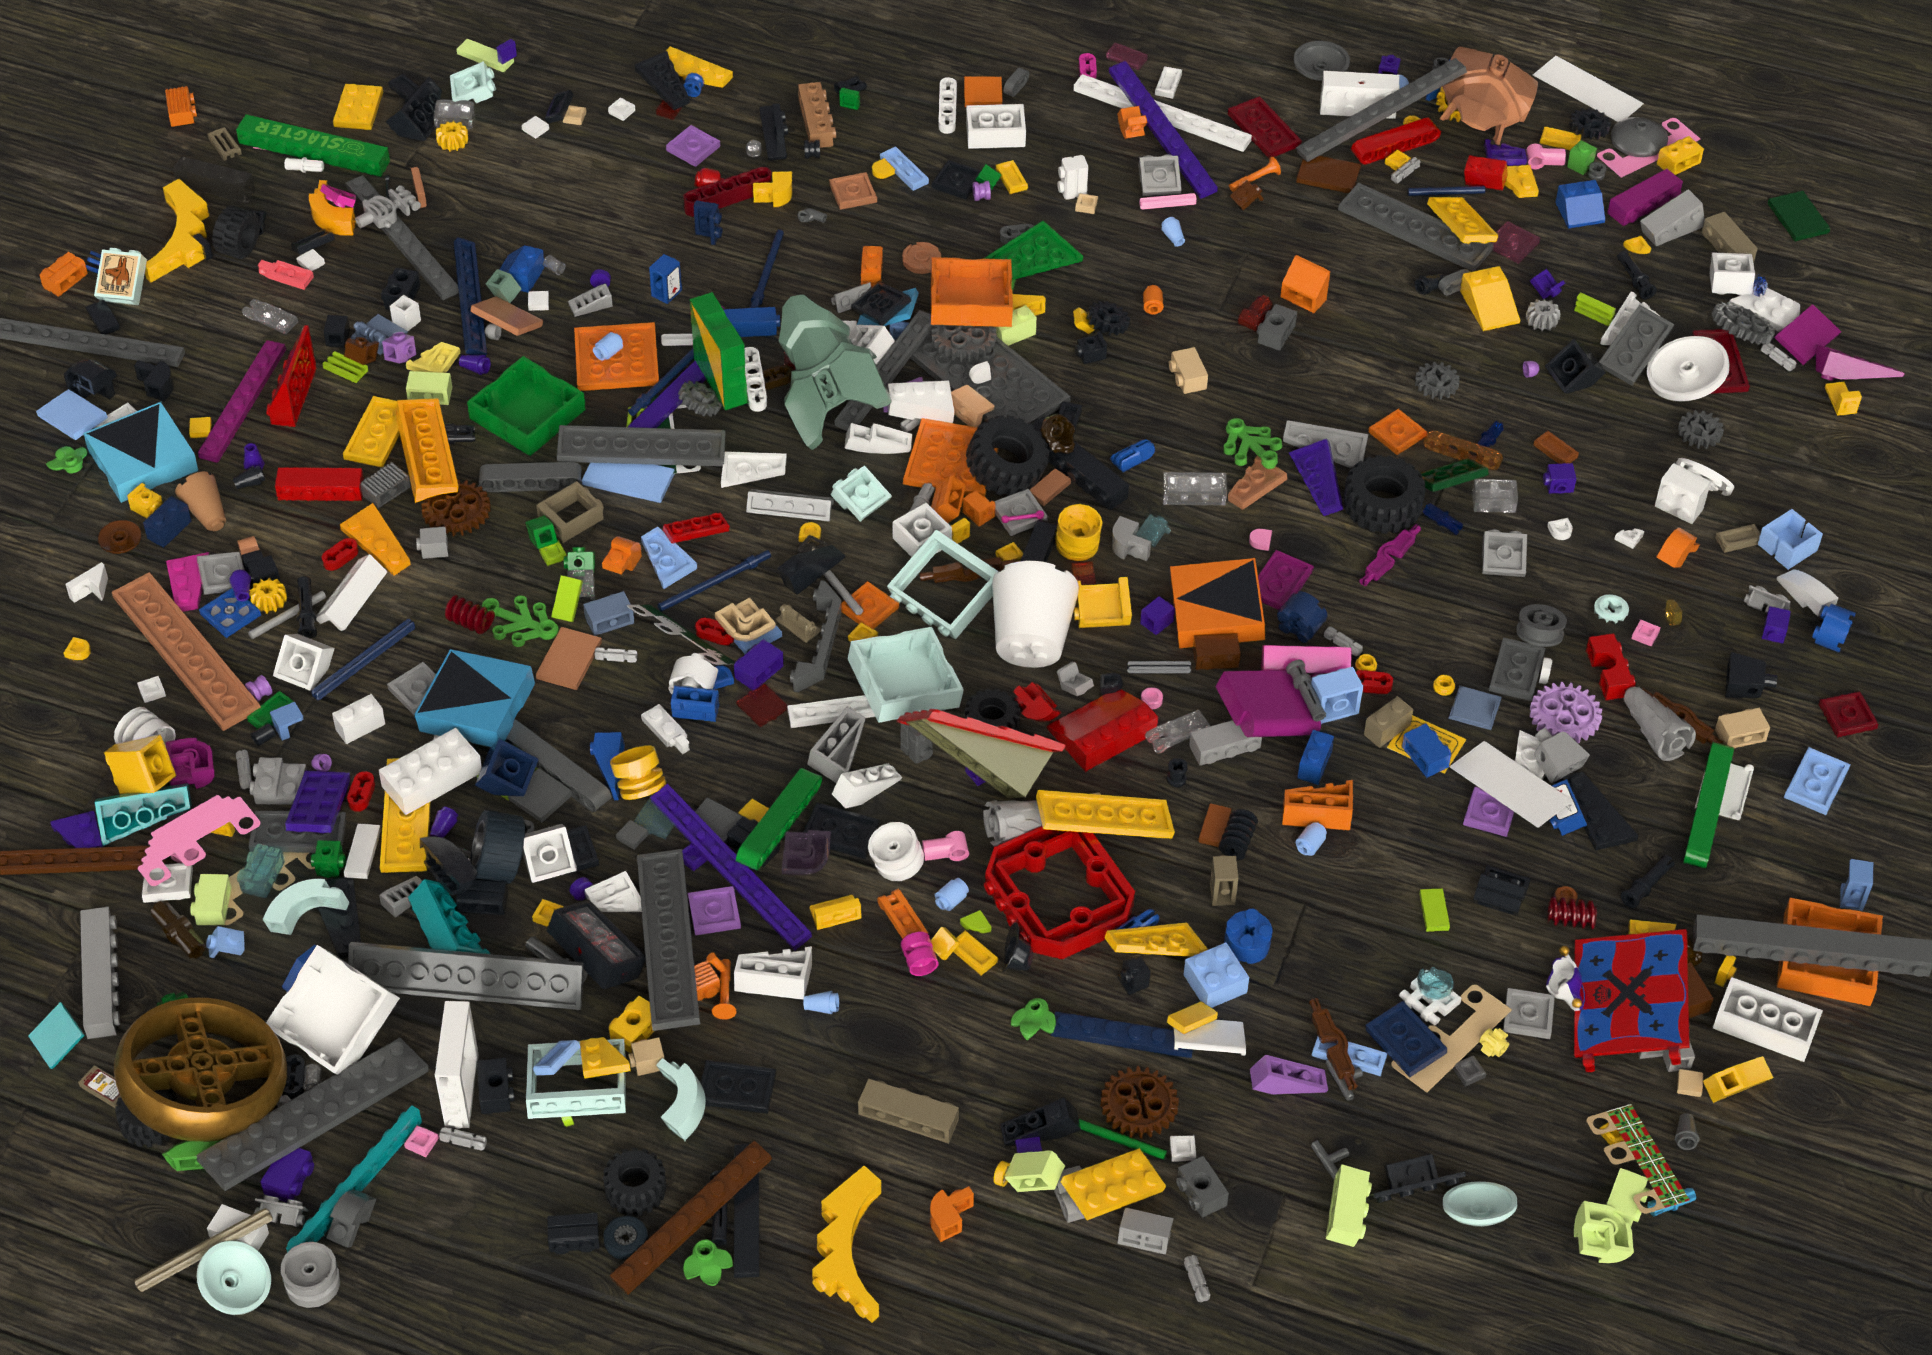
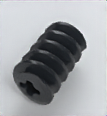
M1237 809L1230 814V819L1219 842V849L1223 855L1236 856L1238 861L1245 858V852L1248 850L1256 824H1258L1257 816L1254 813L1245 809Z

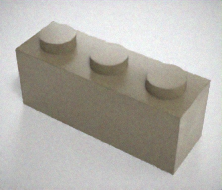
M1725 212L1705 218L1702 234L1719 253L1752 254L1754 263L1758 248Z

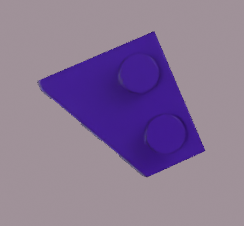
M1485 139L1486 158L1507 161V166L1526 165L1525 149L1512 147L1504 143L1500 147L1492 145L1490 139Z
M94 811L50 822L52 829L55 832L57 831L63 837V840L74 848L103 847Z

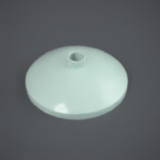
M1468 1182L1457 1185L1446 1192L1443 1197V1209L1451 1218L1460 1223L1479 1227L1489 1226L1508 1219L1516 1211L1517 1197L1512 1190L1497 1183Z
M225 1241L214 1245L203 1255L197 1268V1283L202 1296L212 1307L226 1314L240 1315L253 1311L266 1299L271 1287V1273L266 1260L255 1248L243 1242ZM225 1281H229L231 1283V1287L227 1286L225 1284Z

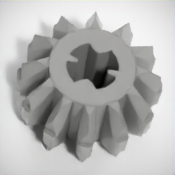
M1536 299L1535 302H1530L1526 311L1528 325L1533 326L1534 330L1539 328L1541 331L1544 329L1550 331L1552 327H1556L1560 319L1558 305L1553 304L1552 300L1548 302L1545 299L1542 301Z

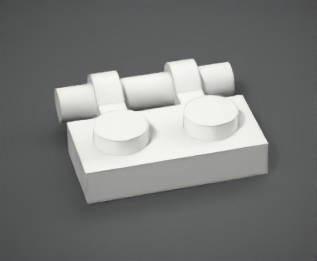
M1425 970L1411 982L1410 988L1414 991L1412 994L1405 989L1399 994V997L1405 1001V1004L1410 1009L1414 1008L1421 1014L1420 1017L1424 1021H1429L1434 1026L1440 1021V1018L1435 1015L1437 1011L1445 1017L1461 1003L1462 999L1428 970ZM1423 998L1430 1005L1426 1007L1419 1000Z

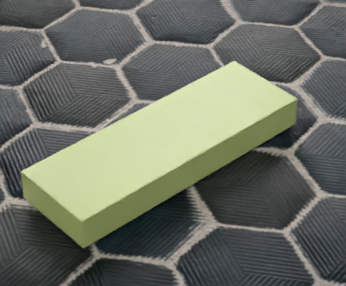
M466 39L457 48L458 55L478 63L484 61L486 66L501 72H505L514 63L513 58L502 65L498 62L497 50L470 39Z

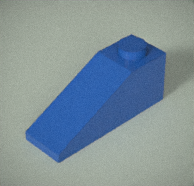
M595 733L594 742L590 743V753L594 755L596 764L613 799L619 800L620 788H618L617 782L621 778L614 777L610 760L625 750L622 733Z

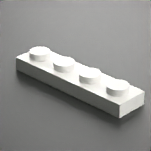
M865 695L787 706L791 728L835 722L847 706L865 718L875 717Z

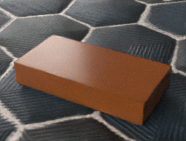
M1546 431L1534 440L1533 446L1558 464L1571 463L1578 458L1579 452L1549 431Z
M1210 803L1199 836V843L1219 847V842L1230 819L1232 808Z

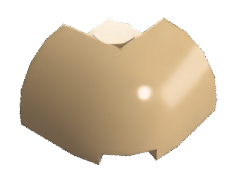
M750 597L737 605L731 603L715 613V618L731 637L738 641L748 642L755 640L773 630L776 626V623L763 608L759 609Z

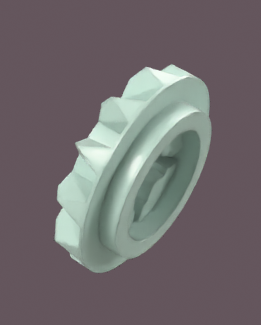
M1603 595L1596 600L1594 605V613L1598 614L1599 619L1604 618L1606 623L1613 621L1616 624L1618 620L1624 621L1625 617L1628 616L1629 606L1627 602L1616 595ZM1608 605L1610 606V608H1611L1612 610H1615L1614 613H1612L1610 610H1608Z

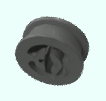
M1541 604L1528 605L1521 609L1519 613L1520 622L1517 625L1516 632L1523 641L1541 647H1551L1562 642L1564 637L1563 629L1566 627L1567 618L1561 611Z

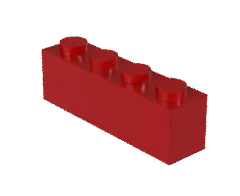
M278 468L275 483L278 500L362 501L360 484L364 480L362 468Z

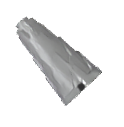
M1630 687L1625 691L1624 702L1630 709V714L1639 724L1641 732L1661 760H1675L1685 754L1682 751L1685 746L1688 749L1691 748L1695 741L1696 733L1688 722L1680 719L1671 709L1666 708L1654 696H1650L1640 687Z
M993 800L985 804L989 809L983 811L984 826L987 837H994L995 839L990 842L993 846H998L1042 826L1036 800Z

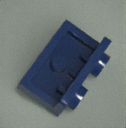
M696 200L694 203L695 234L711 237V245H716L717 240L721 239L722 227H720L722 213L719 212V204Z

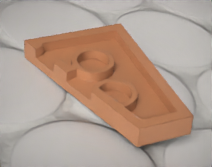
M1257 455L1254 459V464L1247 468L1245 476L1239 479L1228 493V501L1243 510L1286 481L1287 473L1276 466L1273 469L1264 468L1261 464V458Z

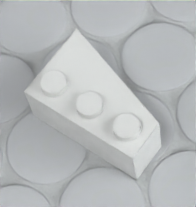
M856 325L855 337L850 339L853 345L865 347L866 349L869 348L877 356L873 359L877 366L895 340L885 326Z
M949 380L888 383L887 391L892 400V403L887 405L889 415L911 420L925 418L953 423L954 407Z
M805 947V951L797 952L785 949L783 953L770 955L768 951L738 955L734 970L735 991L804 1000L812 968V947Z

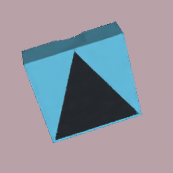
M161 402L83 433L89 453L99 469L106 474L109 485L121 503L128 500L127 495L141 483L151 490L156 486L175 481L198 471L194 452Z

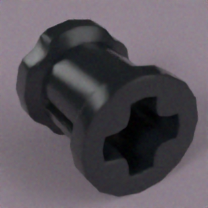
M1173 758L1168 763L1169 773L1167 774V782L1173 787H1181L1185 785L1187 780L1185 774L1188 770L1187 762L1182 758Z

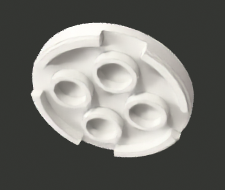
M1678 458L1676 465L1710 480V491L1720 490L1723 491L1722 495L1728 496L1731 495L1735 488L1725 477L1704 465L1685 458Z

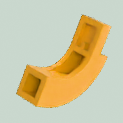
M319 180L318 188H315L314 194L309 193L310 209L314 222L320 228L326 229L333 234L353 236L356 224L354 208L330 205L326 195L320 191L323 184L328 185L327 180Z

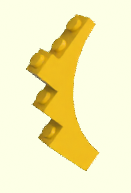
M180 179L163 187L166 202L174 210L177 221L173 235L166 246L156 256L146 262L145 276L150 283L183 264L189 268L204 259L202 245L193 236L199 233L204 238H207L205 226L202 220L209 217L207 203Z
M863 1166L821 1201V1214L829 1225L817 1234V1250L825 1259L812 1269V1283L819 1292H825L829 1297L837 1292L844 1302L848 1301L854 1306L855 1311L860 1317H866L872 1323L879 1317V1304L867 1292L857 1275L852 1259V1244L860 1219L869 1205L881 1194V1180L867 1167Z

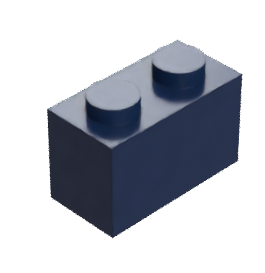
M172 496L169 497L143 522L147 539L164 548L191 522L188 505Z

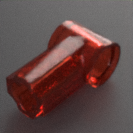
M1265 295L1257 297L1249 309L1244 308L1239 316L1238 324L1257 332V328L1260 323H1263L1267 311L1273 307L1269 297Z

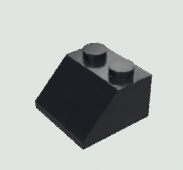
M1576 339L1570 341L1545 365L1565 394L1591 387L1606 373L1587 346Z

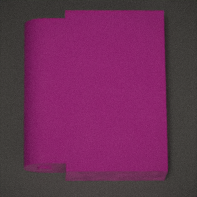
M1286 670L1224 671L1215 686L1235 725H1240L1246 737L1310 736L1313 730L1320 731L1321 720H1313L1300 690L1294 688L1293 678Z

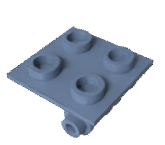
M377 314L366 324L362 321H357L354 324L356 333L351 338L364 337L370 343L374 341L379 342L377 353L382 355L384 353L383 340L393 336L396 332L407 334L408 331Z

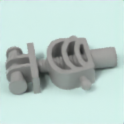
M400 185L395 191L393 189L388 190L390 200L384 196H375L370 200H363L364 214L356 217L355 221L359 228L372 222L378 228H390L391 224L397 221V208L406 216H409V207L411 206L413 211H417L421 207V203L416 201V197L411 195L409 190H405Z

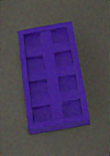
M305 771L285 823L286 831L332 833L350 782V773Z

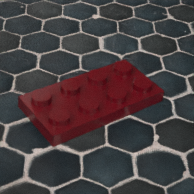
M1260 96L1228 108V115L1245 133L1252 135L1251 140L1268 158L1278 156L1301 145L1302 140Z
M1723 329L1692 331L1691 336H1702L1717 341L1724 347L1728 355L1729 373L1721 386L1710 394L1748 392L1750 385L1734 335L1729 334L1728 330Z

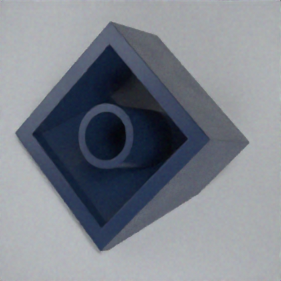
M498 739L487 753L475 786L497 796H524L538 758Z

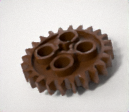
M457 479L458 492L436 495L423 500L424 503L421 504L422 516L425 519V524H429L430 528L446 527L447 534L452 532V536H455L456 532H460L463 536L464 531L467 530L469 533H472L471 528L479 529V523L485 524V518H489L488 512H491L490 499L487 497V492H483L482 486L476 488L475 482L468 485V480L462 484Z
M1137 1066L1136 1072H1132L1130 1067H1127L1126 1074L1119 1070L1118 1078L1111 1075L1110 1082H1105V1088L1101 1093L1100 1106H1102V1115H1106V1122L1113 1121L1112 1129L1121 1127L1120 1134L1130 1131L1129 1135L1131 1138L1135 1133H1138L1140 1139H1142L1143 1133L1146 1132L1151 1138L1154 1130L1161 1134L1162 1127L1168 1129L1169 1122H1174L1175 1115L1178 1113L1179 1098H1177V1089H1172L1173 1082L1166 1083V1075L1159 1078L1158 1070L1153 1074L1149 1073V1067L1144 1072H1141L1139 1066ZM1133 1085L1137 1088L1138 1099H1136V1090L1134 1089ZM1141 1105H1143V1114L1146 1119L1143 1118Z

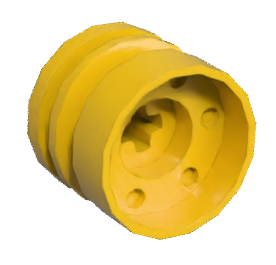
M1083 504L1064 508L1058 518L1055 539L1056 549L1062 556L1069 560L1084 561L1096 554L1102 529L1100 514L1092 507Z
M645 745L628 749L610 760L614 777L621 778L617 785L621 789L620 794L623 799L642 798L659 791L666 785L665 777L662 776V768L656 767L659 759L654 746Z

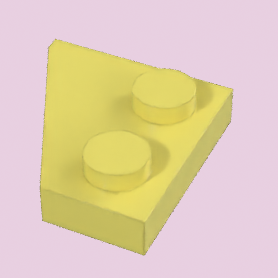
M440 342L432 349L421 353V358L414 362L411 360L407 361L406 368L418 372L447 373L459 356L460 348Z

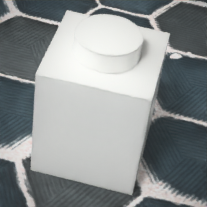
M405 295L401 296L390 306L392 322L407 331L421 321L419 304Z

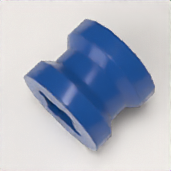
M690 73L686 76L683 86L689 97L700 95L704 79L696 73Z

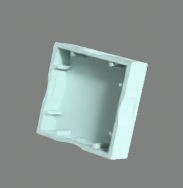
M932 627L905 631L892 636H878L851 641L848 661L878 723L898 719L905 712L929 711V709L942 711L960 707L964 689L952 666L947 662L943 648Z

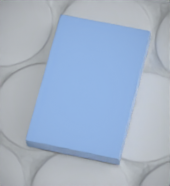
M69 389L36 411L38 417L74 440H77L84 435L83 433L90 431L108 418L106 412Z
M1808 747L1785 792L1784 798L1826 815L1851 764Z

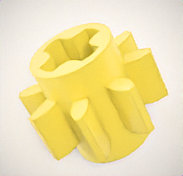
M1489 1028L1480 1038L1479 1042L1483 1045L1481 1051L1488 1057H1494V1055L1500 1057L1509 1046V1042L1506 1040L1508 1034L1500 1028H1495L1494 1031Z

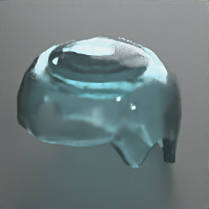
M1432 967L1428 972L1421 969L1418 973L1417 984L1419 991L1427 999L1440 1000L1452 993L1454 981L1452 976L1446 971L1437 970L1435 967Z

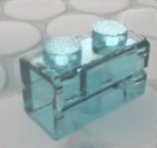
M258 844L253 852H249L246 860L247 864L244 869H240L237 882H239L243 893L255 894L258 897L266 898L285 860L281 849L269 848L266 845Z

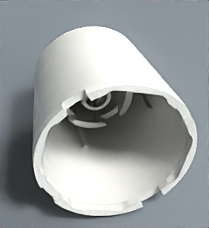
M1020 561L1005 565L1004 570L1001 572L997 571L994 574L992 582L996 651L1002 659L1017 666L1038 668L1054 664L1060 659L1079 592L1078 581L1067 570L1064 572L1055 569L1054 564L1046 562Z

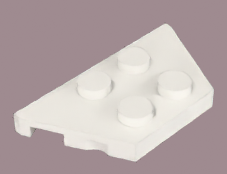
M1767 287L1755 290L1752 294L1732 298L1729 302L1731 305L1743 306L1757 313V316L1764 317V321L1770 322L1769 325L1779 332L1800 315L1799 303Z
M1630 292L1601 338L1600 344L1611 345L1639 305L1655 314L1657 313L1651 310L1645 302L1640 303L1635 298L1636 294Z

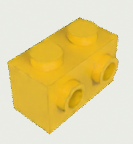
M1687 136L1661 148L1657 165L1663 170L1668 169L1674 175H1677L1700 164L1704 148L1690 136Z

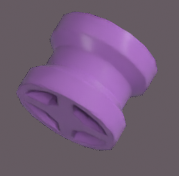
M984 181L983 183L973 182L974 201H979L983 198L985 200L991 199L989 181Z
M263 675L258 676L254 682L249 681L245 684L247 690L257 702L263 696L272 694L271 686Z

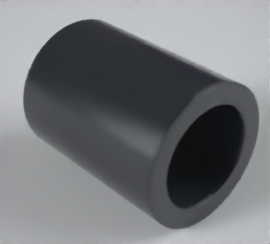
M269 723L250 733L252 740L258 747L276 737V733Z

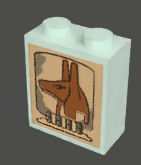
M117 248L102 250L94 296L99 301L105 300V302L139 305L147 259L141 252L129 250V252H122Z

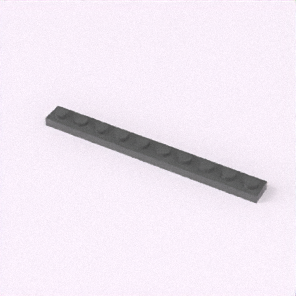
M1456 58L1448 61L1296 147L1297 153L1305 161L1309 162L1467 73L1466 66Z
M363 175L346 182V188L350 193L356 195V200L362 207L363 200H370L375 196H380ZM398 215L397 221L391 224L390 228H381L442 300L459 293L458 285Z
M0 318V339L140 360L158 364L161 360L168 366L179 367L185 355L184 347Z

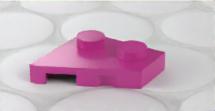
M325 184L321 187L320 191L326 195V199L334 202L333 204L345 208V206L353 208L356 201L355 194Z

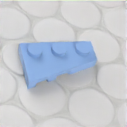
M659 527L641 536V542L663 589L697 569V563L676 543L671 544Z

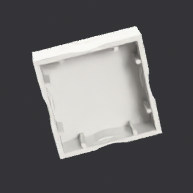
M317 945L298 973L294 985L283 996L266 1023L274 1033L287 1042L301 1048L311 1058L338 1075L344 1069L360 1060L400 998L331 952Z

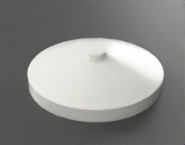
M1689 336L1673 340L1658 349L1648 363L1647 377L1651 388L1659 396L1673 401H1691L1702 398L1719 388L1729 373L1730 364L1727 352L1720 343L1707 337Z

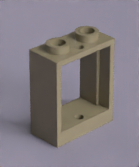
M578 481L536 505L537 516L545 515L553 523L556 537L562 543L604 519V506L599 499H595L588 488L583 487ZM576 501L588 510L568 523H565L556 514Z

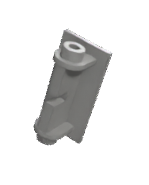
M869 282L835 294L831 298V302L833 305H836L837 312L841 313L852 309L851 305L871 289V284Z
M1751 585L1749 587V594L1744 599L1747 606L1760 611L1764 604L1768 605L1765 613L1768 612L1769 606L1789 610L1791 602L1781 594L1774 595L1761 586L1754 587Z
M264 1196V1199L255 1198V1201L260 1203V1208L256 1207L254 1213L267 1208L273 1217L271 1222L274 1223L277 1222L278 1214H282L281 1224L298 1227L305 1222V1215H302V1212H309V1209L303 1207V1202L288 1200L286 1204L278 1202L279 1198Z

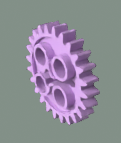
M1561 682L1560 687L1552 683L1551 689L1544 686L1543 691L1538 690L1537 696H1533L1530 706V717L1533 718L1532 724L1537 725V731L1546 728L1552 736L1563 731L1575 739L1577 743H1580L1581 737L1587 741L1589 735L1594 736L1595 730L1599 729L1602 720V709L1599 708L1600 702H1594L1595 695L1588 696V689L1583 692L1580 691V685L1575 689L1572 683L1568 687H1565L1563 682Z

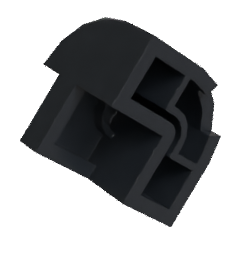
M83 359L74 363L64 373L67 389L84 399L96 393L109 400L115 396L112 380L117 374L114 370L98 361Z

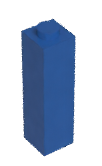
M775 307L724 309L727 318L740 337L777 335V327H780V315H776Z

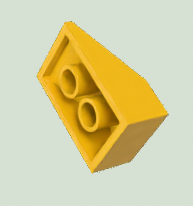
M1500 266L1463 274L1460 292L1483 331L1520 323L1508 280Z

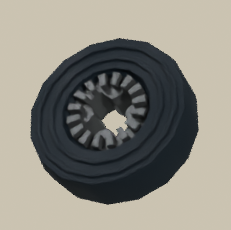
M620 1216L612 1220L606 1226L603 1234L604 1246L608 1253L621 1260H627L648 1240L647 1229L643 1222L631 1216ZM627 1234L630 1237L629 1242H625L622 1236Z

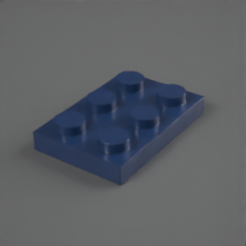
M1404 1001L1365 1025L1366 1031L1409 1078L1447 1054V1047Z

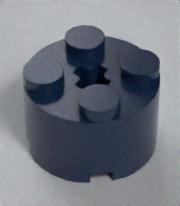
M1299 591L1297 594L1294 592L1277 612L1280 622L1279 628L1284 633L1291 632L1297 635L1301 642L1306 643L1327 620V611L1324 607L1321 610L1317 605L1319 601L1312 595L1303 591Z

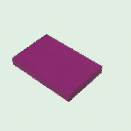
M1812 304L1775 336V339L1804 365L1816 355L1817 345L1827 346L1841 331Z
M1275 550L1258 575L1262 603L1279 610L1292 593L1295 592L1297 594L1313 572L1314 566Z

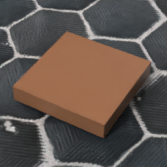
M867 172L829 179V185L840 210L877 203V196Z

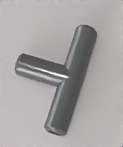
M1327 1060L1325 1064L1345 1099L1352 1100L1354 1098L1352 1090H1348L1345 1080L1338 1078L1332 1064ZM1360 1068L1355 1069L1354 1079L1362 1077L1363 1072Z
M1313 1141L1311 1143L1312 1149L1334 1180L1338 1172V1168L1334 1163L1348 1157L1350 1154L1348 1149L1344 1147L1328 1155L1319 1141Z

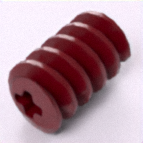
M454 595L446 605L445 617L448 621L468 628L470 631L484 634L491 627L495 618V612L493 610L488 612L486 607L480 608L479 604L473 606V602L470 600L466 602L464 597L458 600V595Z
M1552 896L1548 904L1547 924L1550 919H1553L1554 926H1557L1559 920H1562L1563 926L1566 927L1568 922L1571 921L1573 928H1575L1577 923L1581 922L1582 929H1585L1586 924L1590 923L1591 930H1594L1597 907H1594L1592 900H1589L1585 906L1583 899H1580L1576 905L1573 898H1570L1566 904L1564 897H1561L1557 903L1556 897Z

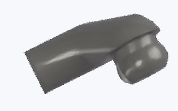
M812 208L800 210L797 215L799 221L804 223L813 220L825 223L827 219L826 213Z

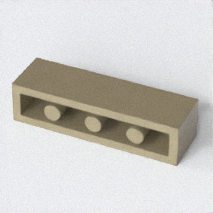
M868 1079L858 1101V1115L949 1144L959 1121V1107L949 1102L934 1100L927 1095L912 1093L905 1088L887 1085L880 1080Z

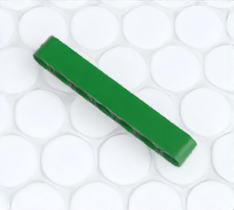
M1712 742L1683 863L1705 869L1707 867L1733 757L1734 747Z
M800 768L738 850L736 862L759 870L818 792L822 783V776Z

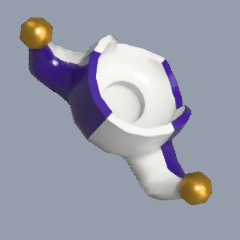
M1561 946L1559 952L1562 958H1556L1553 961V969L1547 980L1546 987L1551 995H1555V998L1565 1000L1571 1009L1580 1011L1583 1008V1000L1580 995L1582 975L1575 962L1569 956V948Z

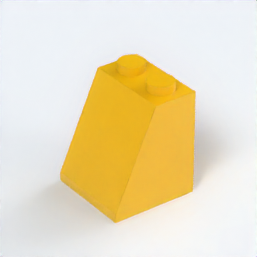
M161 734L115 744L104 752L106 762L110 766L114 783L118 787L120 794L154 793L176 776Z

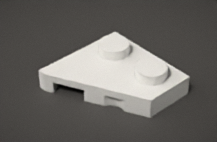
M626 871L585 889L584 894L587 899L601 912H642L640 895Z

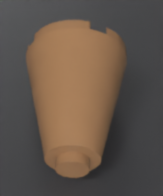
M202 471L185 478L187 482L183 485L179 483L175 489L177 498L188 505L189 511L207 530L218 531L222 529L226 518L214 475L212 473L209 475L208 472Z

